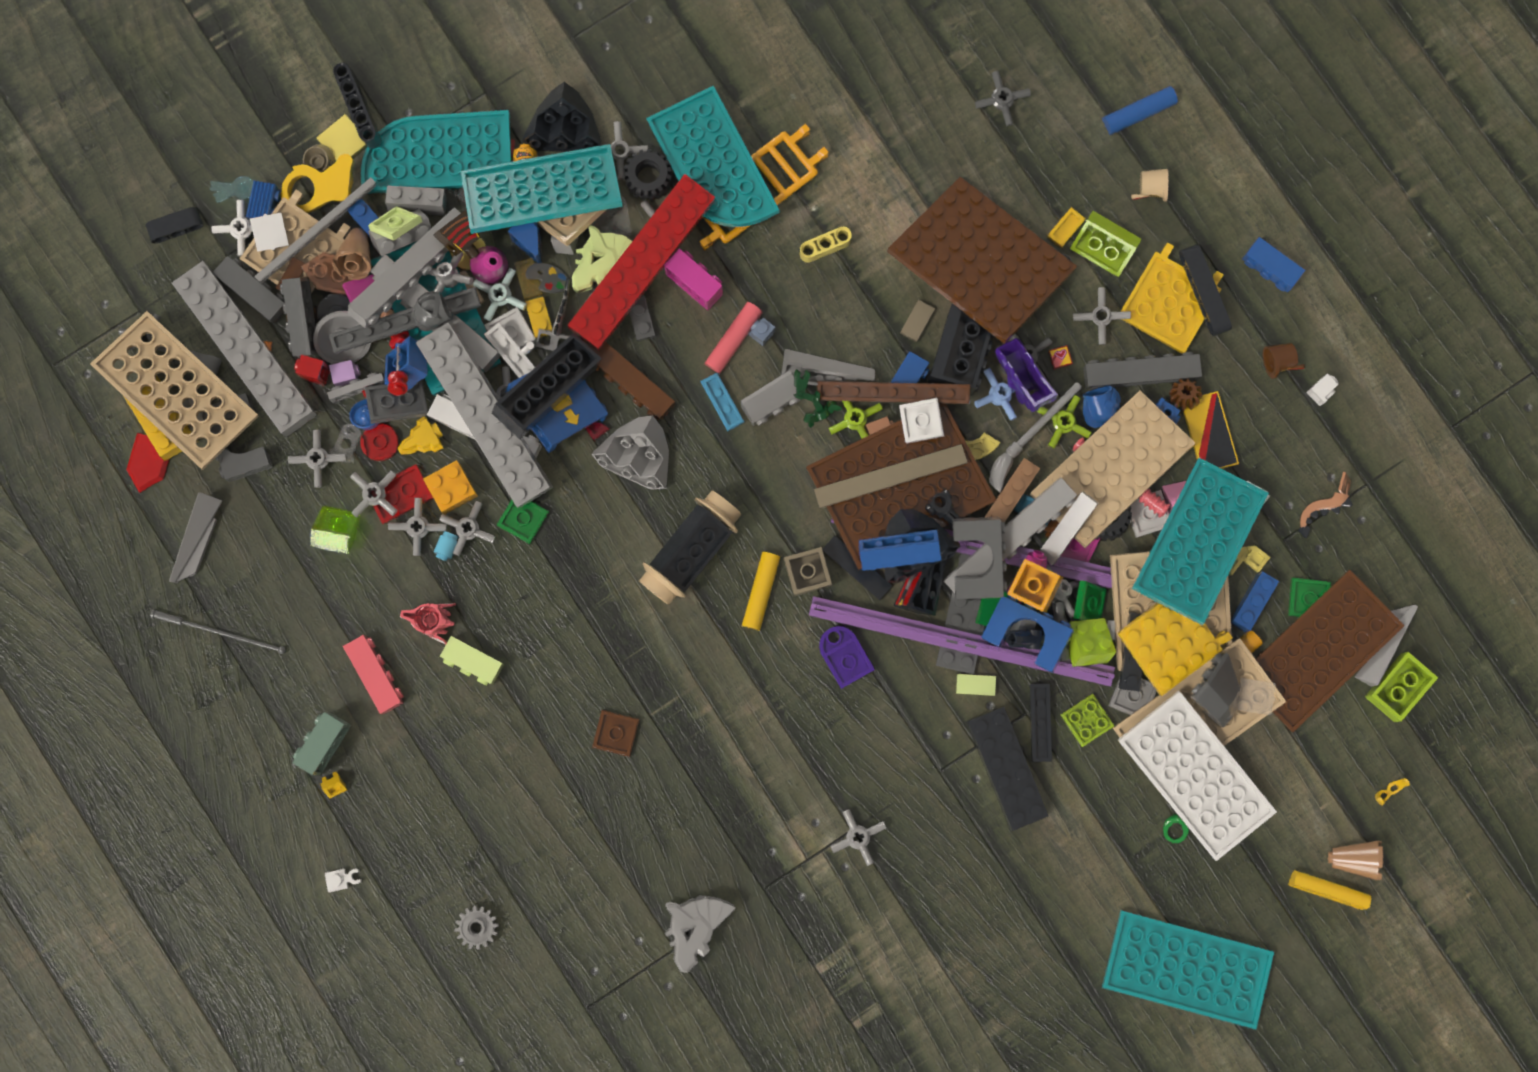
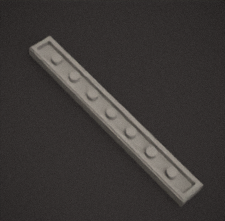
M370 177L255 275L260 284L265 282L339 219L358 200L376 187L375 181Z

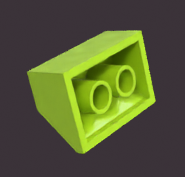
M1092 211L1070 249L1119 277L1137 249L1141 238Z

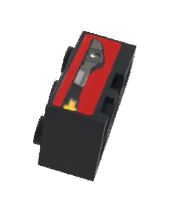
M946 560L905 579L893 606L917 614L936 616Z

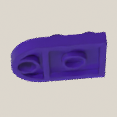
M836 626L828 629L822 635L819 643L820 653L841 689L875 670L851 630ZM831 632H836L839 635V641L836 643L830 642L828 635Z

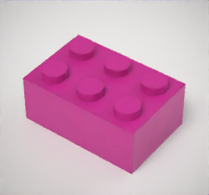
M679 248L664 265L665 273L709 311L723 295L722 281L717 276L708 274V269L703 264H697L693 261V256L685 250L683 252Z

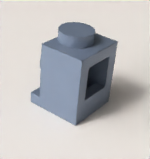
M763 318L753 324L752 330L748 335L764 346L775 333V327Z

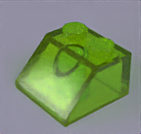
M322 506L311 527V547L349 554L355 540L360 515L355 517L351 513L352 511Z

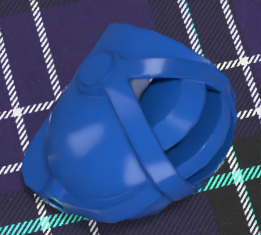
M1103 386L1083 394V415L1086 424L1093 428L1101 427L1119 410L1121 397L1115 388Z

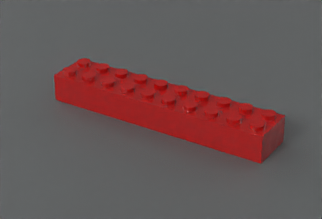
M684 174L568 324L569 329L600 351L664 268L666 262L675 254L715 202V196Z

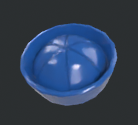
M367 399L357 402L351 408L349 414L350 421L356 427L370 430L379 424H371Z

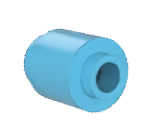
M444 531L443 535H440L434 549V553L437 554L436 557L447 561L448 558L452 559L453 551L458 542V536Z

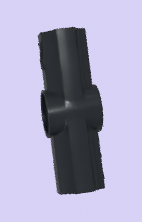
M1041 629L1009 631L1006 635V642L1012 648L1041 650L1045 641V633Z

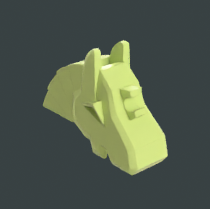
M590 225V238L583 248L576 249V254H582L583 257L581 260L575 261L578 267L572 275L573 290L581 293L592 290L593 282L599 285L632 241L623 235L601 233L599 229Z

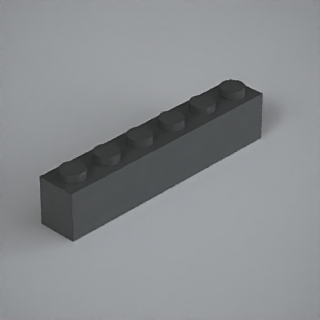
M1193 352L1182 353V356L1165 354L1161 358L1149 355L1145 356L1144 359L1138 360L1137 357H1128L1126 361H1118L1117 358L1108 359L1107 362L1099 363V360L1088 361V364L1083 367L1085 390L1103 386H1112L1114 388L1178 382L1180 378L1183 381H1186L1187 378L1190 381H1196L1202 377L1200 354L1194 355Z

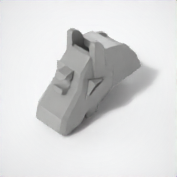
M705 895L689 899L680 905L675 902H667L665 904L667 910L671 913V928L665 934L666 936H674V940L669 943L670 946H674L673 959L680 972L688 973L698 963L697 953L704 957L710 951L707 943L711 939L713 929L736 908L732 903L721 900V898Z

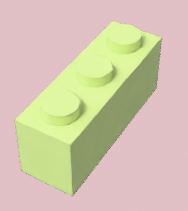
M452 636L440 655L444 659L443 663L452 668L454 665H457L461 668V673L469 677L471 674L477 676V681L486 686L488 683L494 684L504 666L503 663Z

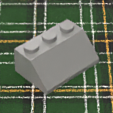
M789 370L741 400V408L753 427L757 424L758 426L763 425L771 415L777 416L784 411L783 408L787 405L793 406L800 401L793 395L796 393V387L794 386V377Z

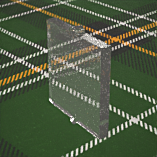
M1241 678L1237 710L1271 715L1273 701L1276 700L1274 698L1276 683Z

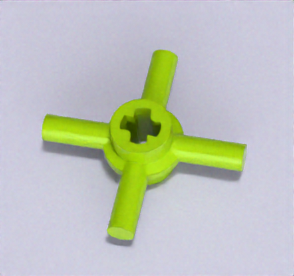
M1074 395L1068 408L1059 411L1051 418L1056 430L1048 444L1049 447L1055 449L1061 435L1072 430L1089 438L1091 431L1076 424V419L1073 415L1081 399L1080 397ZM1042 406L1037 412L1044 415L1049 409ZM1063 418L1067 419L1065 426L1062 425Z
M842 401L847 412L845 413L844 421L828 428L831 435L848 427L851 430H857L861 439L869 436L864 428L867 417L883 410L881 404L878 403L863 411L860 408L853 407L851 401ZM852 416L859 417V422L852 421Z

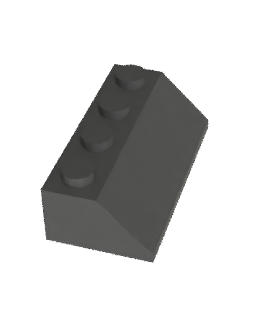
M309 277L284 279L282 284H280V291L285 299L283 311L284 314H287L288 319L286 331L290 333L289 350L293 356L316 354L317 351L313 343L316 322Z

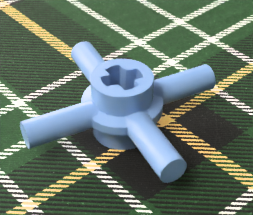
M991 368L984 370L983 372L992 387L989 390L988 396L974 402L975 406L979 408L988 403L996 406L1002 405L1010 421L1016 419L1017 416L1009 403L1015 390L1008 387L1006 383H998Z

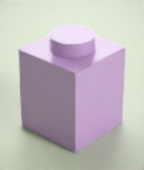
M352 360L329 365L332 381L335 386L348 385L350 381L358 379V376L361 375L358 364L355 365Z

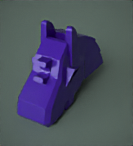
M1015 338L996 348V356L1007 374L1008 387L1015 390L1020 404H1024L1033 413L1038 408L1056 400L1058 394L1042 376L1033 357L1027 352L1020 339ZM1034 389L1035 393L1030 395L1028 392Z

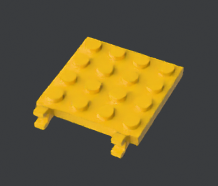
M1167 243L1161 254L1158 252L1154 253L1120 312L1131 311V319L1122 320L1182 354L1186 352L1204 317L1184 268L1167 258L1174 247ZM1216 271L1212 277L1220 293L1221 288L1217 285L1224 274Z
M1158 602L1117 632L1160 696H1163L1211 660L1218 652L1223 651L1220 645L1233 638L1228 631L1225 632L1224 630L1214 637L1205 623L1200 625Z

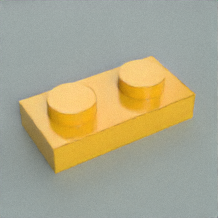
M544 297L525 301L535 338L537 339L539 328L552 331ZM540 334V338L548 336L547 334Z

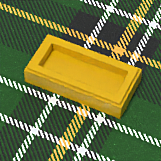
M1071 207L1047 235V238L1062 248L1085 221V218Z

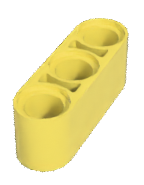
M839 227L804 242L800 246V258L804 262H812L846 248L851 241V231L847 227ZM845 234L848 239L841 241L838 235ZM823 241H827L831 246L823 248L820 244ZM809 248L813 251V254L805 255L803 251Z

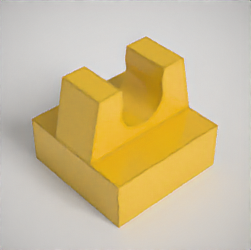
M336 771L333 772V778L329 780L326 776L322 778L321 788L329 798L347 791L346 784Z

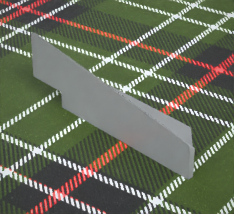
M788 349L784 351L781 375L790 370L794 377L795 370H799L800 377L805 374V370H808L810 372L808 385L817 386L818 381L868 382L875 379V369Z
M201 492L198 493L169 582L177 584L179 583L178 581L198 573L217 523V519H214V516L222 504V500Z
M1417 605L1391 611L1405 626L1360 668L1354 676L1355 678L1371 687L1379 684L1418 608Z

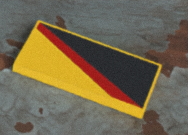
M1218 391L1203 395L1199 405L1194 406L1192 410L1186 407L1183 413L1190 437L1195 442L1193 448L1196 458H1201L1221 469L1238 465L1239 461Z

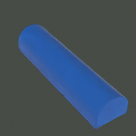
M1171 86L1166 87L1104 116L1102 121L1109 134L1112 135L1176 105L1178 102L1177 95Z

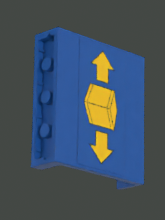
M527 374L509 383L505 392L510 391ZM584 380L539 421L532 430L548 453L555 450L559 442L599 419L603 422L608 415L607 409L597 399L595 391L589 388Z

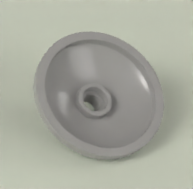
M336 311L326 315L318 322L313 333V343L317 353L322 359L331 364L352 360L354 363L359 361L368 352L371 343L338 354L334 353L329 335L360 325L348 314V311Z

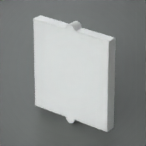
M282 213L264 214V216L250 219L257 252L270 249L274 251L275 248L289 246Z

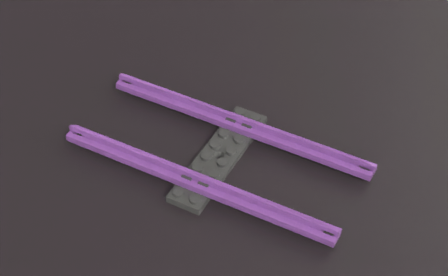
M945 529L953 537V531ZM978 540L958 541L961 545L956 551L961 553L958 567L985 543ZM1019 546L1016 549L1017 553L1012 558L1008 559L1006 557L1003 561H1006V564L1021 567L1028 553L1034 550ZM1062 556L1054 565L1047 561L1052 572L1057 575L1077 581H1087L1112 589L1111 568ZM952 591L945 625L942 627L813 596L809 616L940 646L935 665L938 667L973 675L977 657L982 656L1049 672L1034 664L1041 650L1009 647L1006 641L1003 642L1000 648L981 638L984 626L976 624L975 621L982 598L956 599L955 593ZM1061 660L1054 674L1111 686L1115 675V667L1103 664L1073 667L1071 660Z

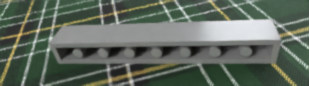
M453 208L348 305V314L364 328L375 324L382 312L386 313L396 299L400 300L409 287L413 288L422 275H427L436 262L440 263L444 259L445 254L449 250L433 234L461 213Z
M384 255L370 270L374 275L372 279L375 281L395 262L387 255ZM417 283L413 288L409 287L406 290L400 303L406 309L412 308L416 304L417 299L428 291ZM453 315V319L444 324L448 322L454 324L477 364L486 373L501 355L460 318Z
M1061 477L1005 525V534H1001L1002 541H1005L1006 552L1002 553V561L1006 557L1008 559L1012 558L1017 553L1016 549L1020 545L1024 547L1032 540L1031 535L1035 532L1039 534L1047 527L1045 525L1050 519L1054 521L1061 515L1060 510L1064 506L1068 508L1076 501L1075 497L1077 494ZM986 543L983 544L944 579V582L954 593V577L977 576L988 570L993 559L991 548Z

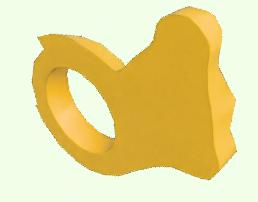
M349 154L340 155L338 160L323 173L308 165L293 166L294 171L287 175L282 184L281 199L284 197L289 200L292 196L294 183L302 177H309L314 183V196L307 204H296L297 207L308 214L321 208L328 202H342L351 194L354 159Z

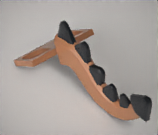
M1346 472L1342 474L1338 489L1340 493L1334 492L1332 498L1314 501L1302 512L1298 531L1304 538H1308L1311 530L1307 526V524L1313 522L1310 516L1318 518V511L1323 516H1326L1329 510L1335 514H1340L1341 506H1353L1348 495L1351 480Z

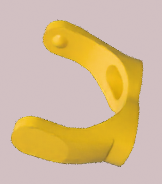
M1406 778L1392 781L1388 784L1387 790H1380L1375 794V799L1380 805H1384V802L1391 795L1396 794L1404 787H1408L1410 783ZM1396 785L1397 789L1392 792L1391 787ZM1382 793L1387 794L1384 799L1381 798Z

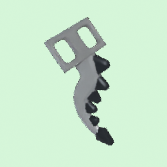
M570 278L566 279L564 296L553 329L548 331L539 328L536 347L554 351L558 347L559 338L567 339L569 337L560 333L562 332V323L568 301ZM540 334L551 336L549 345L539 342Z

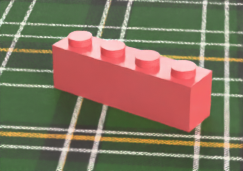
M362 635L344 645L343 648L379 713L384 715L403 704L402 698L404 696L399 687L395 688L393 684L394 677L389 670L386 672L383 666L385 664L384 659L380 654H376L374 650L376 645L372 638Z

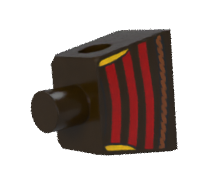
M466 210L433 234L455 256L464 251L470 259H473L480 253L473 244L480 239L479 233L471 234Z

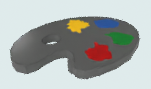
M545 263L533 264L528 267L525 273L527 279L540 280V291L559 293L565 290V283L568 277L562 270L553 265Z

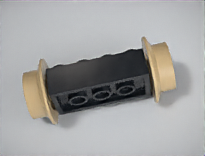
M711 491L705 499L695 498V501L698 503L697 506L649 565L643 563L646 572L639 582L668 605L676 596L686 597L685 591L733 532H738L735 522L742 514L731 503L714 491Z

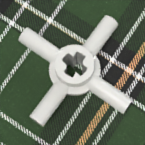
M237 200V218L233 219L230 225L212 226V233H231L237 239L238 256L241 257L245 252V239L253 231L251 222L245 218L244 200Z

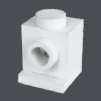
M1326 374L1306 393L1321 406L1336 392L1334 388L1339 382L1335 377Z

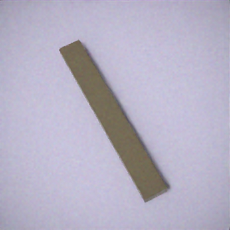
M961 444L814 489L819 508H824L958 467L968 462Z

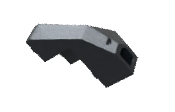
M565 81L554 88L539 105L522 138V141L536 151L569 152L602 145L592 110L580 93Z
M900 509L889 520L884 537L937 530L941 560L884 568L885 579L887 582L900 583L921 571L953 557L961 547L960 543L954 541L953 537L933 518L914 509Z

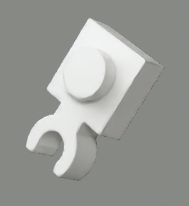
M346 869L325 873L328 892L349 888L348 882L352 884L361 883L362 879L355 880L353 878V874L360 872V869H353L348 874H346Z

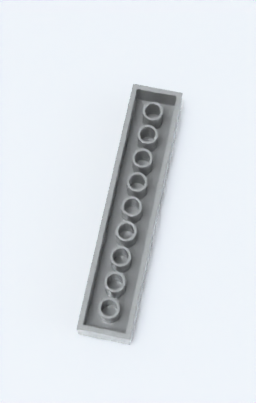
M201 261L172 282L173 286L281 434L288 437L317 416L311 405L204 261Z
M448 322L417 341L416 344L516 507H523L553 488V485L524 438L522 437L519 440L492 414L495 403L500 399L454 324Z

